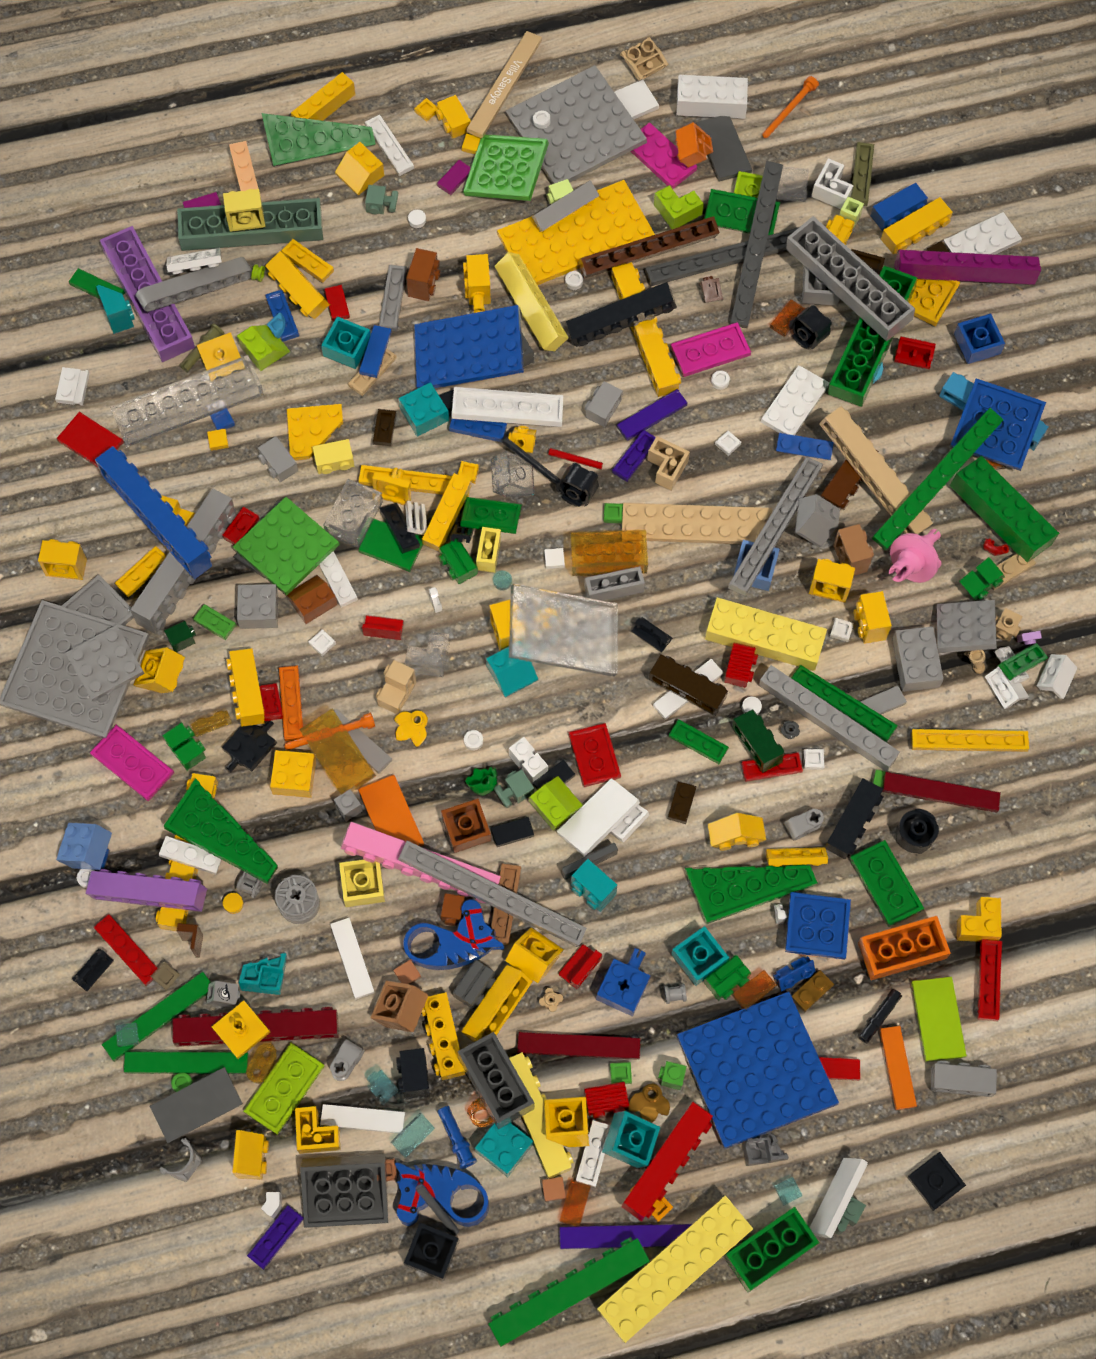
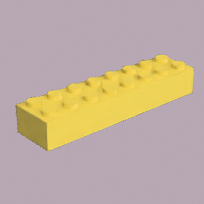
M726 1196L722 1197L596 1310L622 1342L626 1343L752 1231V1226Z

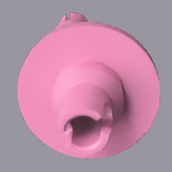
M932 529L927 535L923 536L906 533L894 540L890 549L893 565L889 570V574L896 571L897 575L892 580L901 582L908 579L913 582L922 583L929 581L935 576L941 567V561L933 547L934 542L941 537L939 531L934 534L937 529Z

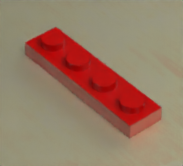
M109 914L93 927L145 986L153 981L150 976L157 970V967Z
M987 939L980 941L978 1020L999 1021L1002 941Z

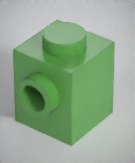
M666 1061L665 1067L661 1066L658 1078L662 1079L661 1086L681 1090L687 1066Z

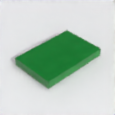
M467 497L461 526L482 529V527L501 529V532L516 534L522 504Z
M373 519L360 545L359 553L411 572L423 547V537L415 534L420 543V548L402 554L387 524Z

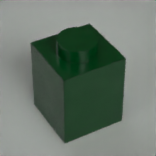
M185 621L164 630L175 652L196 644L193 638L196 636L192 625L188 627Z

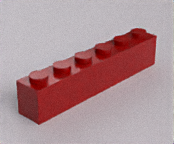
M691 1103L621 1206L623 1209L641 1222L645 1217L650 1218L656 1209L653 1207L656 1200L661 1202L667 1193V1190L664 1188L668 1182L670 1184L674 1183L679 1175L676 1172L679 1166L684 1168L690 1159L687 1154L691 1149L694 1151L697 1149L702 1141L699 1139L702 1132L707 1134L713 1125L710 1122L713 1115L696 1103Z

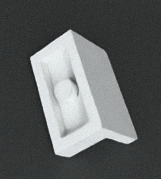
M1051 654L1037 687L1040 690L1053 691L1060 699H1064L1076 673L1077 666L1067 655Z
M999 667L985 676L1004 709L1009 708L1019 700L1029 697L1020 682L1014 683L1013 680L1010 681Z

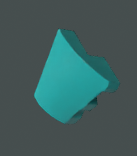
M282 953L280 954L281 957L268 960V958H265L257 963L251 962L243 965L239 979L240 990L280 995L287 954Z

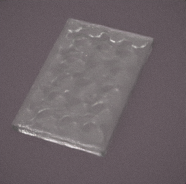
M519 584L511 585L509 658L613 677L617 675L618 604Z

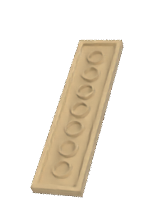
M623 503L622 540L742 544L743 540L755 542L771 516L772 508Z

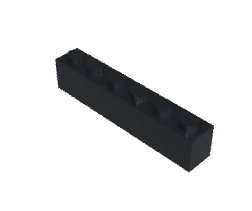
M665 282L568 320L566 323L575 346H585L589 342L603 339L611 333H618L622 329L636 326L642 321L652 320L660 314L670 313L673 309L677 308L668 282Z

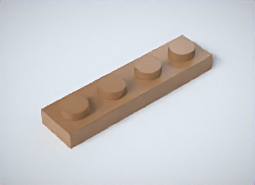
M502 864L498 885L517 894L521 866ZM494 907L491 929H494L496 932V940L502 944L509 945L513 916Z

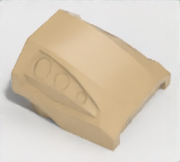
M650 37L642 43L629 48V50L620 53V56L625 59L638 81L668 66L661 50Z

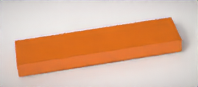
M298 665L279 667L284 740L293 741L304 737Z
M901 1027L881 1028L880 1036L895 1109L916 1108L917 1104Z

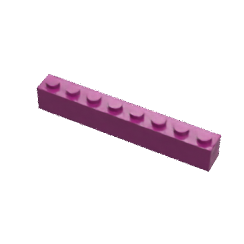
M899 250L894 263L895 270L918 277L917 279L1035 285L1041 272L1039 257Z

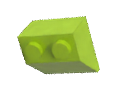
M267 325L251 326L237 335L239 346L260 371L290 352L281 339L275 337Z
M559 776L543 785L528 800L553 831L583 806Z

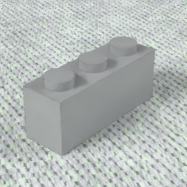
M639 566L585 578L584 587L588 603L591 604L644 592L645 582L641 567Z
M937 1061L931 1067V1091L993 1097L996 1094L997 1069H991L990 1065L970 1067L969 1063L950 1065L948 1061Z

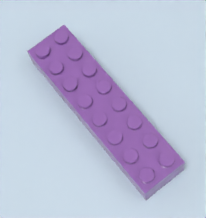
M133 226L101 239L100 243L103 252L161 361L165 362L194 349L193 338L175 304L147 312L136 297V293L141 288L162 282Z

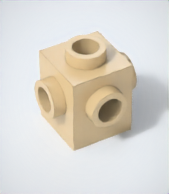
M1005 608L1001 617L998 615L996 617V637L1010 641L1012 636L1016 637L1021 629L1018 625L1023 616Z

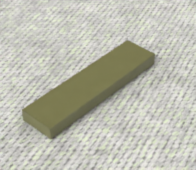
M857 142L851 198L864 203V206H868L875 144Z

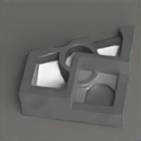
M770 1132L742 1142L746 1166L788 1160L789 1157L787 1153H783L776 1143L778 1142L777 1138Z

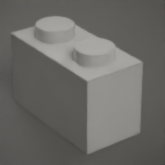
M604 381L601 386H597L593 394L594 398L592 401L589 400L585 406L586 418L603 427L607 425L623 397V390Z
M277 436L258 447V458L263 465L266 464L269 467L268 472L273 479L277 478L279 482H282L298 472L296 461Z

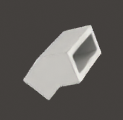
M266 1192V1202L261 1208L263 1212L273 1219L276 1218L282 1209V1194L280 1192Z

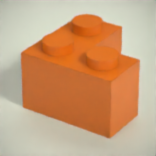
M694 122L676 130L675 142L679 152L677 156L679 161L688 168L707 160L706 155L713 153L711 137Z

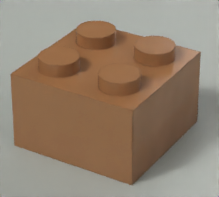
M860 524L839 529L833 545L840 564L846 563L855 568L853 576L866 573L874 556L872 547L867 544L866 532L861 529Z
M386 981L371 1019L386 1028L413 1033L425 1006L428 994L414 985Z

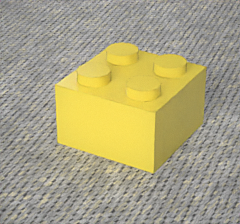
M259 189L223 193L225 213L230 232L265 227Z
M365 860L339 863L345 907L385 902L380 863L376 861L371 863Z

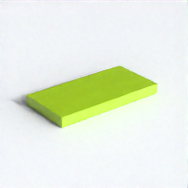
M952 977L912 981L925 1062L965 1058L967 1055Z
M290 1043L243 1112L278 1135L325 1065Z

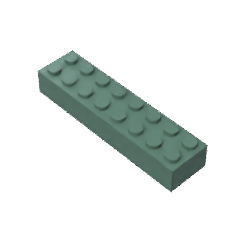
M320 198L262 202L265 227L232 232L229 230L224 205L178 208V238L181 250L289 243L292 239L297 242L323 240Z

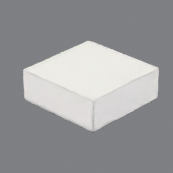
M728 430L715 442V445L729 456L741 445V441Z
M563 548L544 549L546 569L565 568Z
M835 618L830 637L848 642L854 623Z
M323 629L309 641V645L321 656H324L336 644V641Z
M804 749V770H824V749Z

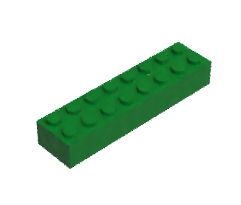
M883 266L879 276L907 302H910L916 289L918 277ZM860 317L829 384L828 395L862 407L894 336L886 341Z

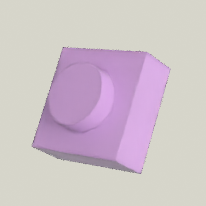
M1040 631L1017 635V641L1024 642L1025 645L1034 644L1036 639L1042 638Z

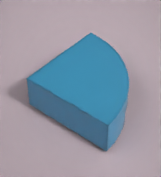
M278 313L267 323V326L278 339L285 329V318L281 313Z

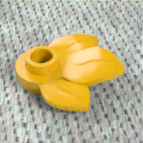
M405 711L399 713L394 718L395 722L399 724L396 730V740L404 741L411 738L416 747L424 742L427 736L425 727L428 723V717L424 712L414 711L409 713ZM416 717L421 718L419 723H415Z

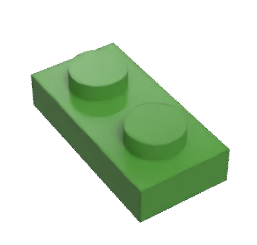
M205 604L193 618L194 622L224 640L228 638L236 627L234 621Z

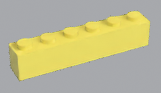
M508 252L495 265L498 271L497 274L505 283L506 290L512 295L515 305L520 307L522 317L531 327L530 330L538 339L539 346L543 350L555 352L569 337L520 255Z
M523 1052L510 1057V1061L535 1103L534 1110L523 1115L522 1119L530 1138L533 1140V1145L547 1178L552 1179L572 1169L571 1164L574 1163L569 1151L565 1152L563 1145L546 1139L544 1100H547L545 1094L541 1095L538 1090L541 1085L537 1076H532L530 1069L533 1067L529 1057H524Z

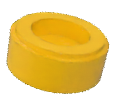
M230 893L224 897L223 906L228 913L236 914L242 910L244 902L239 894Z

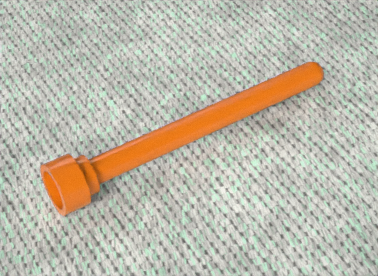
M809 76L804 81L803 89L763 132V138H768L808 92L816 90L819 86L816 78Z
M372 713L364 714V717L360 718L361 720L287 742L284 748L286 750L294 749L361 727L367 729L374 728L376 726Z

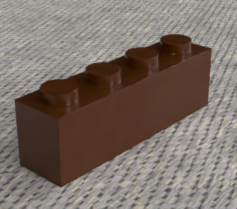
M847 459L821 494L822 498L840 510L846 509L850 502L848 500L851 495L855 496L859 489L858 484L864 482Z

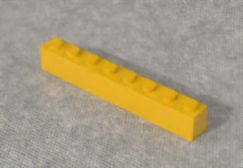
M632 262L612 268L611 278L620 300L645 291L644 284L639 281V271L637 268H634ZM657 317L652 320L642 321L638 325L631 327L656 394L658 397H661L677 389L679 390L681 378L679 373L676 374L674 370V360L669 357V347L667 343L663 342V332L661 328L657 327Z
M192 773L191 779L187 781L186 790L189 789L196 778L200 785L215 799L218 786L216 777ZM177 835L174 837V839L192 844ZM169 860V865H171L170 872L166 873L165 879L178 877L183 879V881H189V879L197 878L198 869ZM161 907V910L157 911L156 922H158L157 924L160 929L177 932L178 923L186 924L189 910Z

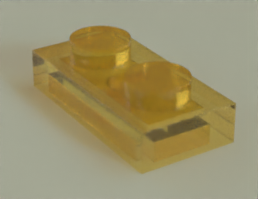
M227 710L217 711L211 717L195 720L191 727L195 736L198 737L232 724Z

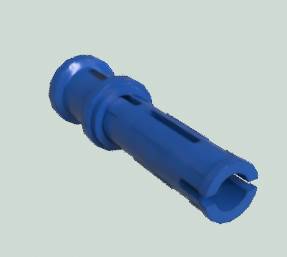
M450 1106L439 1109L437 1113L453 1145L452 1152L457 1155L460 1169L474 1165L477 1159L473 1157L469 1149V1142L464 1140Z

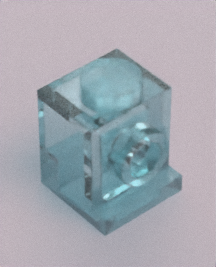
M382 1070L378 1073L374 1071L366 1079L371 1085L369 1090L375 1097L381 1096L379 1100L382 1105L398 1092L397 1087Z

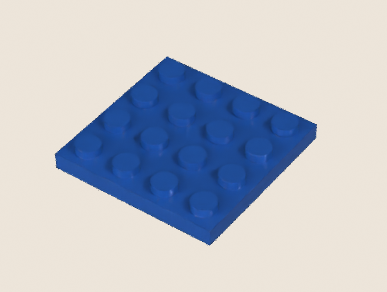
M976 378L950 447L953 448L981 416L991 408L1003 421L973 455L982 456L984 459L1021 471L1046 402Z

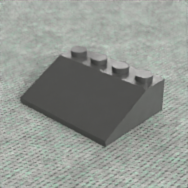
M386 1154L302 1159L300 1168L304 1228L388 1223ZM377 1175H380L381 1181H377Z

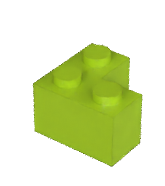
M669 185L655 193L654 206L671 229L678 228L702 215L704 203L695 191L679 198Z

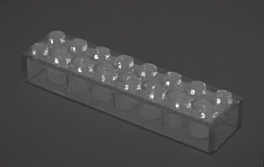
M246 355L111 406L110 408L126 447L208 417L223 409H229L258 398L264 394L249 356Z

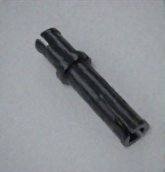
M891 989L872 1017L866 1020L865 1027L857 1035L862 1042L868 1044L877 1030L880 1031L884 1020L902 998L899 991Z

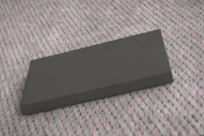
M718 116L696 122V125L711 137L713 153L708 154V157L719 182L737 177L739 171L752 173L751 165L730 116Z
M224 1067L150 1105V1108L167 1143H170L239 1107L243 1103Z

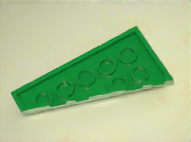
M261 113L273 166L347 151L359 142L365 147L376 144L373 129L370 126Z
M195 778L164 824V829L268 884L278 865L253 841V838L241 828L236 820L213 799L212 795Z
M810 865L724 867L712 869L711 867L703 869L685 868L706 925L788 896L791 892L796 893L818 884Z

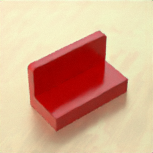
M366 615L365 624L362 625L363 635L401 640L404 620Z
M582 944L559 972V976L577 990L602 960V954L597 950L593 952L586 945Z

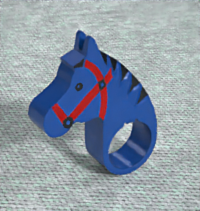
M467 900L463 903L461 910L464 918L460 921L456 932H451L432 924L420 923L410 928L404 938V950L411 961L420 967L431 970L459 968L473 963L474 960L481 959L491 950H503L505 947L496 940L495 930L485 923L483 909L475 900ZM431 932L439 937L438 953L425 959L413 956L411 953L413 939L420 933Z
M395 1163L400 1173L396 1184L401 1191L397 1216L403 1225H414L418 1221L419 1211L424 1210L428 1206L415 1190L419 1184H422L451 1219L461 1226H475L481 1223L487 1216L489 1211L487 1193L477 1180L467 1173L441 1165L421 1164L407 1167L403 1164ZM473 1189L483 1196L484 1205L478 1215L472 1218H461L453 1212V1195L458 1190Z

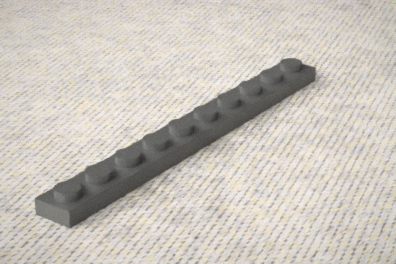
M766 161L730 325L738 322L740 327L748 328L784 164Z
M798 228L768 235L764 256L786 251L787 237ZM748 241L646 268V274L650 285L655 286L744 262Z

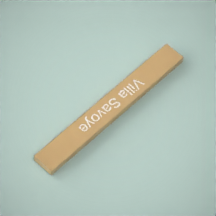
M526 31L467 127V133L483 139L542 42L541 36Z

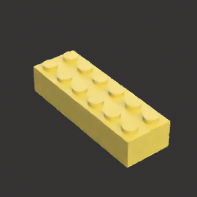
M717 597L705 640L733 647L734 642L755 647V654L798 667L802 665L809 670L815 671L827 629Z

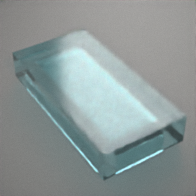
M419 1113L390 1143L406 1158L435 1128Z

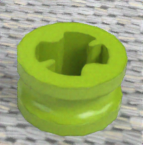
M255 264L251 278L254 281L258 279L259 282H262L265 275V267H259Z

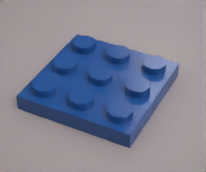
M791 892L785 952L845 960L851 900Z

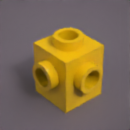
M521 425L515 427L513 433H509V439L525 452L533 453L537 430Z

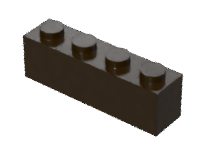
M660 655L649 673L650 681L715 716L727 698L728 690L722 684L711 682L707 676L703 674L698 675L690 667L676 663L670 656Z

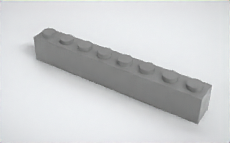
M770 665L760 679L759 686L885 772H888L898 758L900 751L774 666Z

